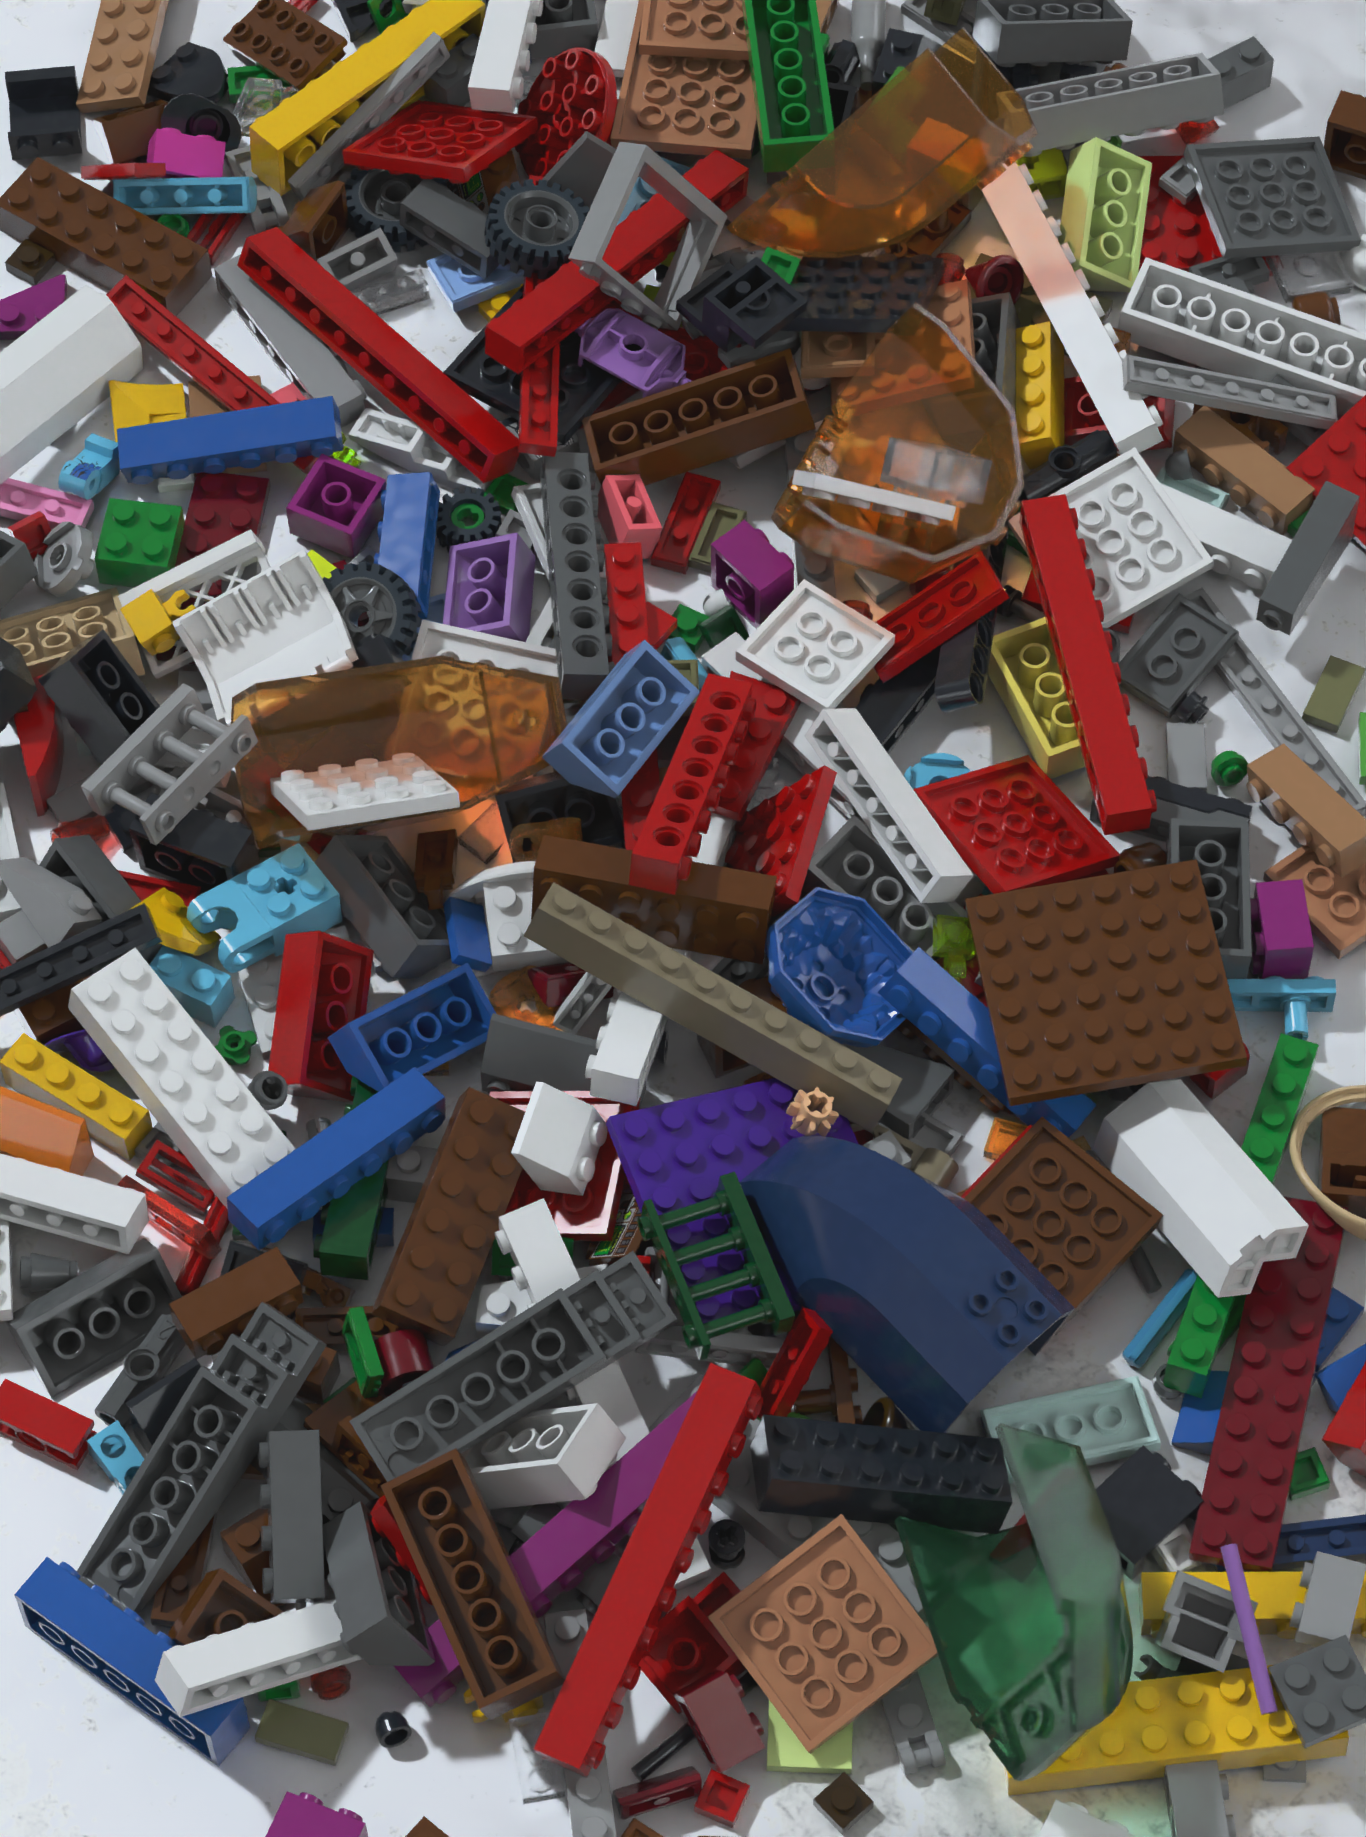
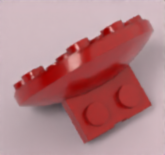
M578 47L568 49L555 58H548L543 65V70L531 86L526 99H523L519 104L518 114L535 116L538 119V131L526 138L524 143L515 146V150L519 152L521 163L528 176L545 177L585 131L611 145V134L619 99H617V88L613 70L608 61L599 53Z

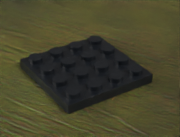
M820 252L803 256L791 286L808 300V307L806 311L779 331L916 333L943 276L944 258H933L928 254H919L897 259L895 254H881L877 257H862L858 253L827 256Z
M524 284L493 318H498L511 308L516 300L523 298ZM485 326L443 373L468 395L519 421L521 373L517 374L485 354ZM574 331L560 341L557 441L564 445L583 425V419L592 415L622 381L586 359L583 360L581 367L578 365L581 337ZM637 344L624 346L630 351H639L642 349Z

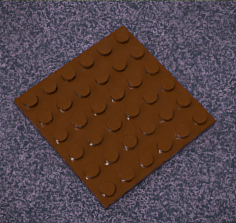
M1197 859L965 899L966 913L1009 1106L1247 1066V1056Z

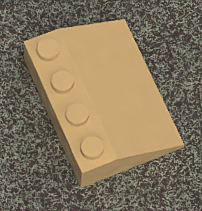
M117 587L0 620V637L21 651L32 677L44 675L72 648L104 629L138 676L145 675L134 632L120 610L122 605L118 598ZM27 705L21 707L16 713L26 711Z

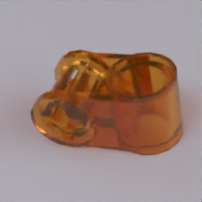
M568 817L547 822L518 825L509 836V845L513 858L517 862L536 861L544 835L583 842L581 819ZM530 837L532 843H534L531 845V851L524 852L523 847L520 846L523 844V838Z

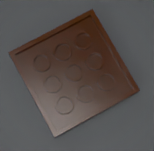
M1043 1117L1028 1130L964 1198L980 1210L1075 1308L1055 1335L1065 1327L1153 1233L1163 1217L1161 1212Z

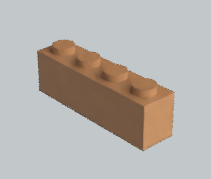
M1207 406L1200 408L1175 430L1173 453L1187 449L1190 466L1201 473L1209 484L1218 486L1224 492L1229 493L1231 499L1238 506L1245 507L1256 515L1267 528H1273L1279 534L1284 535L1287 533L1288 525L1311 508L1313 504L1312 493L1315 491L1314 487L1302 478L1294 476L1286 469L1285 465Z
M1284 743L1247 765L1248 782L1246 787L1253 800L1256 802L1261 801L1270 810L1273 818L1278 823H1284L1293 831L1300 844L1303 846L1308 845L1317 854L1318 859L1325 867H1331L1337 874L1344 877L1366 863V819Z

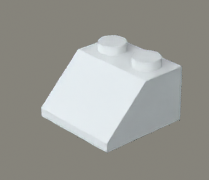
M536 1082L511 1153L540 1190L583 1196L587 1183L593 1178L595 1160L599 1148L605 1143L607 1137L606 1122L594 1106L546 1083Z

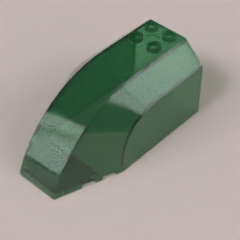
M1000 1423L995 1430L1027 1519L1025 1524L1001 1530L998 1534H986L979 1537L902 1516L895 1520V1524L950 1693L958 1704L964 1705L972 1715L970 1721L975 1728L983 1730L990 1739V1748L1013 1779L1023 1781L1045 1771L1106 1719L1119 1705L1126 1692L1132 1670L1133 1634L1120 1557L1081 1447Z

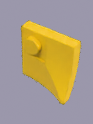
M116 380L109 381L115 442H118L117 429L187 418L183 383L150 385Z
M165 887L131 908L133 909L143 903L149 907L162 942L159 944L190 953L194 956H200L213 949L221 939V936L215 931L205 934L198 932L187 919L188 907L184 905L182 898L176 893L168 891Z

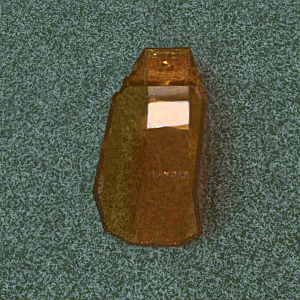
M963 27L934 53L930 48H927L787 171L789 176L774 183L762 197L753 202L726 228L732 234L750 243L801 257L835 258L875 251L895 244L926 227L962 200L977 186L982 190L1007 170L1002 164L1005 163L1007 167L1011 166L1033 148L1029 141L1038 135V132L1022 97Z
M436 656L255 683L232 697L231 724L241 714L247 716L259 741L235 765L243 815L250 830L253 831L254 839L259 849L333 838L335 834L352 835L389 829L460 813L549 766L550 764L542 756L567 726L559 677L517 669H503L479 662L460 661L447 656ZM413 753L459 792L460 807L308 831L271 794L270 778L281 777V773L287 770H302L304 773L318 771L319 766L326 764H339L342 768L355 766V762L360 759L374 758L381 762L392 760V756L395 754Z

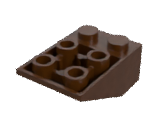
M1333 1107L1321 1114L1318 1189L1338 1206L1348 1207V1212L1366 1219V1110Z

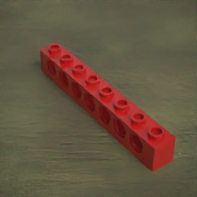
M708 673L633 849L629 885L675 895L681 880H688L692 866V858L690 857L697 858L702 834H707L710 825V810L716 811L721 793L720 788H725L730 772L729 765H735L739 743L743 744L745 741L748 721L752 722L754 719L757 699L751 698L752 682Z

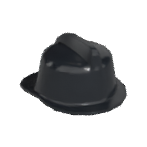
M189 93L181 94L171 99L164 107L161 116V128H175L180 130L182 134L192 136H212L216 141L226 142L225 152L239 147L242 138L241 126L236 116L219 104L203 96Z

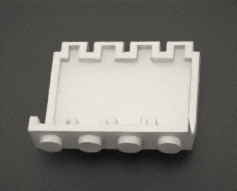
M305 549L172 621L176 632L192 655L206 682L217 721L228 727L241 714L247 716L250 723L254 722L257 714L260 713L264 716L290 702L288 697L294 695L297 698L323 684V678L328 676L329 679H332L352 668V662L359 659L347 626L322 577Z

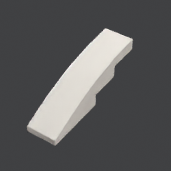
M365 408L348 434L350 440L382 458L413 473L431 472L435 482L452 489L459 488L461 492H465V487H471L472 493H476L477 488L484 489L485 492L493 482V480L486 483L480 481L414 421Z

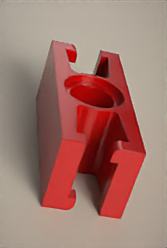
M4 1379L0 1386V1434L78 1471L89 1453L87 1440L97 1434L96 1431L92 1430L95 1425L94 1420L8 1379Z

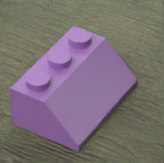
M518 533L450 546L443 624L526 642L530 633L536 556Z

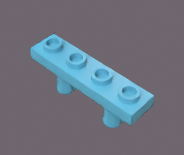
M1270 976L1265 979H1227L1235 1011L1284 1012L1285 1035L1305 1041L1308 1039L1307 1012L1333 1011L1336 997L1335 979H1324L1318 976H1311L1305 979H1285L1280 976Z

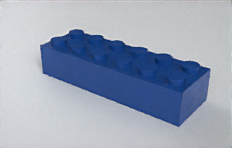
M46 1557L14 1594L25 1627L219 1767L250 1729L246 1712L248 1709L244 1704L243 1697L179 1717L155 1682L163 1652L177 1644L165 1633L158 1631L155 1635L144 1627V1620L133 1610L126 1608L122 1611L112 1604V1597L101 1587L93 1585L90 1588L80 1581L81 1576L66 1562L62 1561L58 1565Z

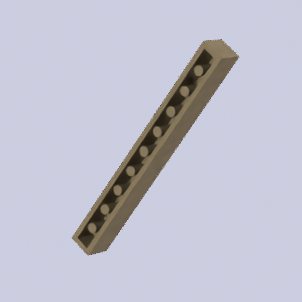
M554 882L524 934V937L790 1087L798 1091L802 1089L806 1094L818 1087L828 1097H834L832 1102L833 1111L838 1112L870 1132L874 1130L885 1113L902 1081L901 1077Z

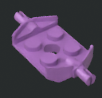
M606 308L574 330L581 337L578 365L580 367L583 365V360L586 359L641 390L643 398L691 382L690 379L686 378L687 371L684 370L686 346L619 308ZM637 344L642 349L639 351H630L624 346Z

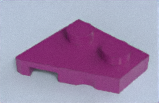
M58 275L1 299L0 340L18 339L65 302L67 298L66 275Z

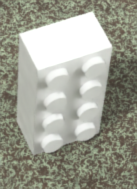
M598 1403L532 1411L466 1450L462 1456L467 1461L489 1510L584 1500L595 1492L598 1480L606 1468L616 1460L617 1452L626 1440V1437Z

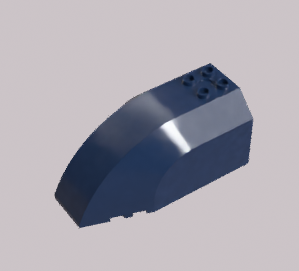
M825 1136L792 1138L740 1181L759 1230H763L772 1248L770 1254L776 1264L780 1263L789 1281L787 1286L792 1297L802 1307L815 1310L833 1331L830 1337L921 1431L946 1433L969 1403L1013 1359L1026 1348L1036 1356L1075 1309L974 1205L890 1158L862 1145Z

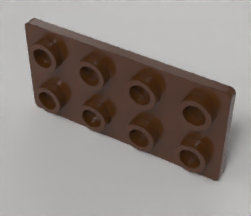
M259 0L255 7L240 22L236 23L223 38L227 46L298 91L302 90L331 60L335 63L339 62L346 55L343 48L348 44L345 37L285 0Z
M356 1380L307 1416L303 1425L307 1430H319L320 1442L374 1493L382 1497L384 1492L380 1485L387 1481L349 1421L384 1400V1398L379 1393L376 1397L364 1398L361 1395Z

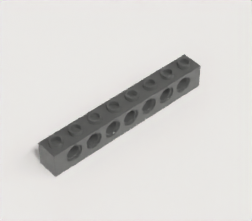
M556 452L555 457L543 456L540 472L560 699L588 700L615 667L614 662H608V656H611L612 635L605 634V628L609 626V606L603 605L602 600L606 599L607 584L606 578L600 577L599 573L603 572L604 553L603 550H597V545H600L601 524L600 522H594V517L598 515V496L592 495L591 490L595 489L596 473L594 468H589L588 453Z

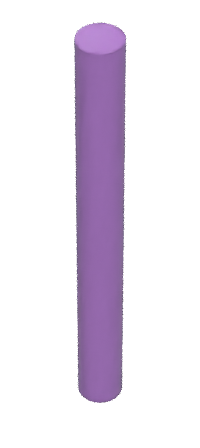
M1237 1544L1225 1545L1220 1547L1260 1712L1261 1715L1275 1713L1278 1709Z

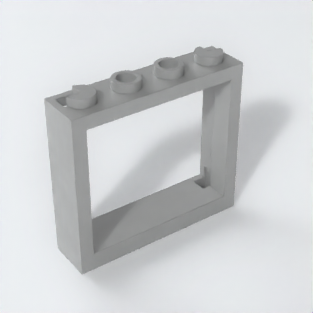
M619 142L568 259L580 268L579 273L599 283L601 285L600 290L603 293L622 302L621 307L625 311L639 316L642 322L657 330L662 328L678 331L683 316L676 311V301L698 285L728 216L647 145ZM638 176L690 220L654 302L602 260Z

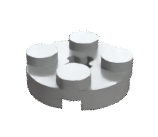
M62 522L53 528L43 541V543L48 545L44 555L37 554L34 561L38 574L34 577L35 583L47 592L57 597H62L80 579L88 578L94 568V561L90 559L93 547V533L81 525H75L71 522Z

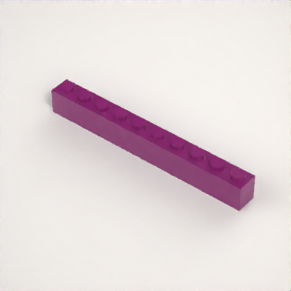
M697 1391L604 1472L597 1482L595 1492L584 1500H573L510 1555L538 1619L548 1612L552 1606L551 1601L563 1590L568 1592L575 1588L584 1578L583 1573L595 1562L597 1564L604 1562L615 1551V1544L627 1534L629 1536L632 1535ZM440 1619L427 1628L435 1662L429 1666H394L430 1708L434 1704H442L452 1697L457 1690L456 1685L465 1678Z

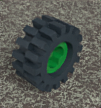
M465 487V493L460 494L459 488L452 490V498L447 493L442 497L443 503L439 502L436 536L442 548L447 546L448 553L450 546L495 537L502 521L500 506L497 501L494 502L493 495L488 493L484 497V489L477 488L476 493H472L471 487ZM468 516H470V519L476 523L471 526H465L464 521L460 520H464V517L468 519Z

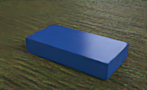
M449 896L444 903V914L451 961L461 966L468 962L471 969L486 973L492 965L484 908L482 905Z

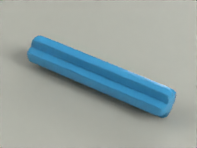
M1186 1269L1125 1348L1122 1357L1127 1361V1364L1141 1368L1183 1314L1198 1275L1195 1270Z

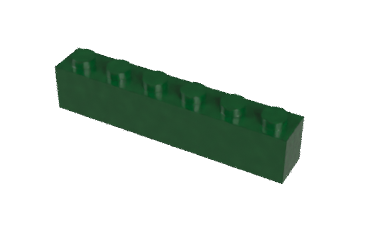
M352 1076L350 1094L354 1096L352 1105L346 1104L344 1115L375 1095L378 1091ZM390 1159L383 1163L375 1174L369 1177L365 1176L353 1184L345 1195L338 1199L333 1198L322 1206L321 1225H325L323 1234H316L313 1248V1257L320 1260L321 1275L369 1281L388 1194L386 1175Z

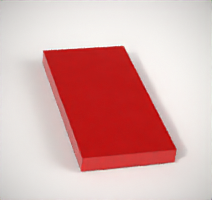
M982 551L977 552L875 622L895 634V644L874 666L877 675L883 683L1010 598Z

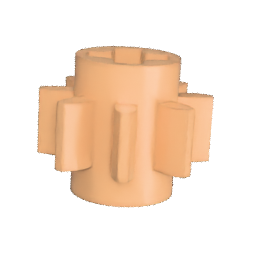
M818 1087L807 1094L800 1089L794 1098L795 1102H791L786 1110V1114L793 1116L791 1130L796 1129L805 1136L815 1135L816 1133L826 1136L831 1129L830 1125L834 1124L839 1116L838 1112L832 1110L834 1097H828Z

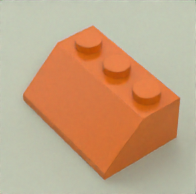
M0 1086V1153L83 1176L94 1157L85 1119Z

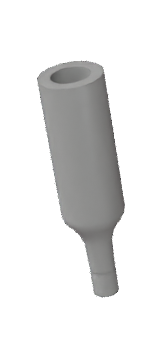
M852 0L851 42L855 43L857 53L859 54L860 87L864 91L872 90L875 62L880 57L885 43L886 0Z

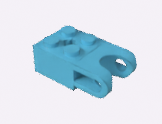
M300 843L199 895L190 902L187 909V919L198 932L205 934L222 928L233 930L220 941L218 946V959L223 967L231 973L241 971L273 953L276 957L283 954L286 934L317 930L324 932L343 922L339 893Z

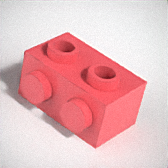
M640 474L606 475L598 493L597 516L609 544L641 542L642 559H650L656 543L660 540L662 526Z

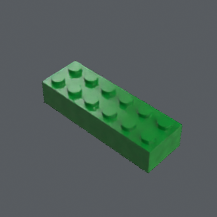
M742 0L764 173L835 167L836 139L816 0Z

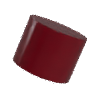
M399 1330L381 1336L374 1341L384 1372L383 1379H380L381 1387L378 1388L379 1394L384 1399L400 1390L402 1384L413 1381L435 1368L425 1334L419 1330Z

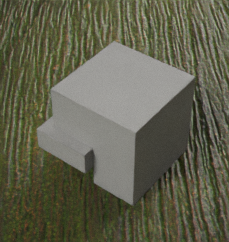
M1177 1570L1162 1610L1166 1611L1155 1643L1162 1648L1224 1673L1236 1640L1243 1643L1231 1591ZM1251 1600L1253 1611L1255 1613L1258 1603Z

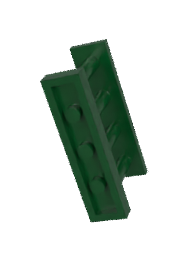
M735 1172L720 1176L717 1190L713 1193V1198L658 1215L652 1199L643 1202L641 1217L637 1218L641 1236L644 1241H651L685 1324L682 1326L684 1341L689 1350L695 1349L699 1361L708 1357L711 1345L709 1339L762 1321L765 1324L771 1323L775 1335L791 1331L795 1313ZM717 1213L720 1216L726 1215L731 1227L728 1229L727 1234L675 1251L672 1250L665 1230ZM734 1249L735 1252L741 1251L746 1263L743 1265L742 1270L690 1287L687 1286L679 1266ZM749 1285L750 1288L756 1287L761 1299L758 1301L757 1306L702 1323L695 1302Z

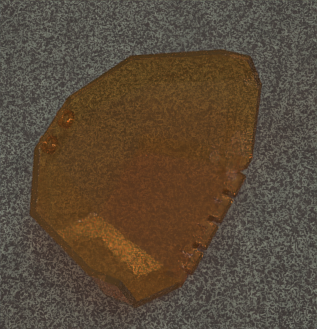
M915 302L888 329L832 406L834 416H825L815 434V438L812 439L796 470L826 475L956 506L953 521L940 519V524L937 526L906 519L907 511L904 518L871 511L873 503L870 504V509L837 503L838 495L835 496L834 501L803 495V487L792 484L794 474L771 516L779 530L810 552L910 584L980 552L990 544L998 545L1008 531V528L1005 526L1006 521L1015 515L1021 505V502L1017 499L1024 488L1014 407L948 326Z

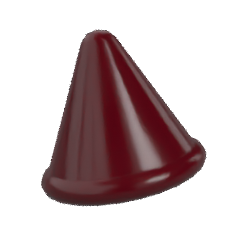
M995 256L989 261L969 267L965 272V276L976 298L1009 292L1014 305L1020 298L1024 286V273L1020 263L1012 256Z

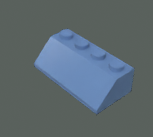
M643 640L624 654L544 753L542 758L570 784L616 798L698 696L700 691L646 640Z

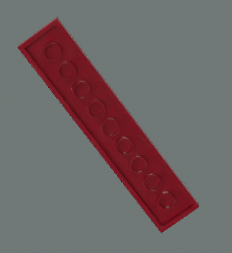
M1285 1196L1283 1197L1309 1227L1296 1258L1263 1262L1251 1294H1246L1201 1498L1204 1501L1199 1506L1189 1551V1560L1225 1566L1220 1547L1237 1544L1243 1570L1252 1572H1273L1345 1229L1336 1223L1317 1202ZM1340 1206L1341 1208L1348 1211V1207Z

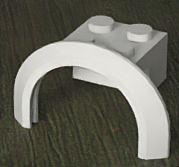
M536 861L510 863L481 871L465 880L446 898L447 900L450 896L469 902L475 894L482 890L484 891L493 972L568 963L567 960L524 937L531 922L533 873Z

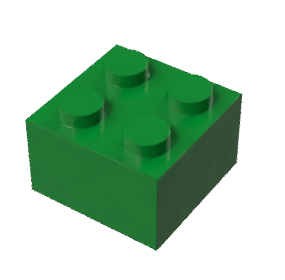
M109 498L94 558L99 583L135 588L173 569L185 525L182 506Z

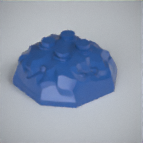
M815 887L769 928L764 949L769 961L768 982L771 984V991L776 997L780 998L783 1002V1007L787 1008V1013L790 1016L840 1044L866 1048L877 1046L906 1019L878 991L913 952L864 898Z

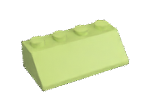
M1097 137L1070 151L1060 224L1062 235L1059 236L1058 242L1060 245L1065 242L1068 243L1076 259V262L1071 264L1074 272L1081 269L1091 287L1086 291L1130 292L1139 271L1152 163Z

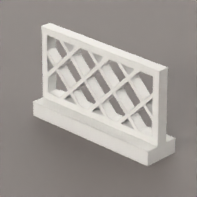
M250 529L119 595L118 598L122 607L152 589L163 602H166L176 591L184 589L190 597L196 598L194 606L198 608L204 602L214 599V597L208 596L212 583L220 579L228 581L230 584L227 591L246 581L241 579L246 566L259 561L262 568L261 572L271 566L266 557L267 553L262 542ZM181 638L174 645L176 650L172 659L160 665L156 654L152 656L141 645L151 671L157 679L194 661L189 651L184 652L185 649H188Z

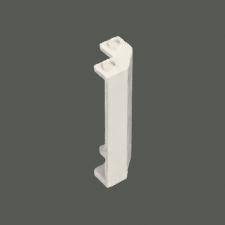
M88 285L78 290L0 352V485L110 397V380L128 382L143 370L141 343L109 297L104 293H98Z
M1181 1079L1149 1082L1104 1117L1093 1146L1094 1152L1117 1178L1163 1214L1158 1228L1217 1298L1251 1294L1263 1262L1296 1258L1309 1225Z

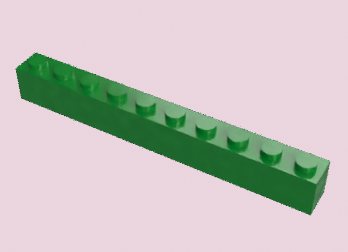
M1282 1033L1280 1034L1241 1147L1273 1185L1275 1184L1289 1143L1293 1122L1299 1113L1319 1047L1318 1044ZM1197 1275L1166 1365L1163 1385L1202 1399L1236 1296L1217 1298L1199 1275Z

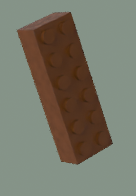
M39 157L30 164L0 197V230L21 242L27 238L55 253L57 262L109 291L127 275L175 316L183 310L212 277L208 249Z
M790 348L587 416L582 421L594 470L601 486L606 475L640 474L643 484L646 486L816 429L801 376Z
M548 835L543 836L534 865L531 920L554 882L670 948L763 964L766 954L764 950L766 936L773 920L777 876L692 861L688 880H681L676 894L672 895L629 885L632 850Z
M471 1087L458 1098L371 1311L372 1315L403 1329L419 1330L425 1334L426 1339L445 1346L455 1338L495 1239L494 1232L499 1229V1217L505 1214L523 1169L511 1151L525 1111Z
M457 1448L380 1485L480 1711L489 1720H492L563 1685L565 1681L563 1673L471 1469Z

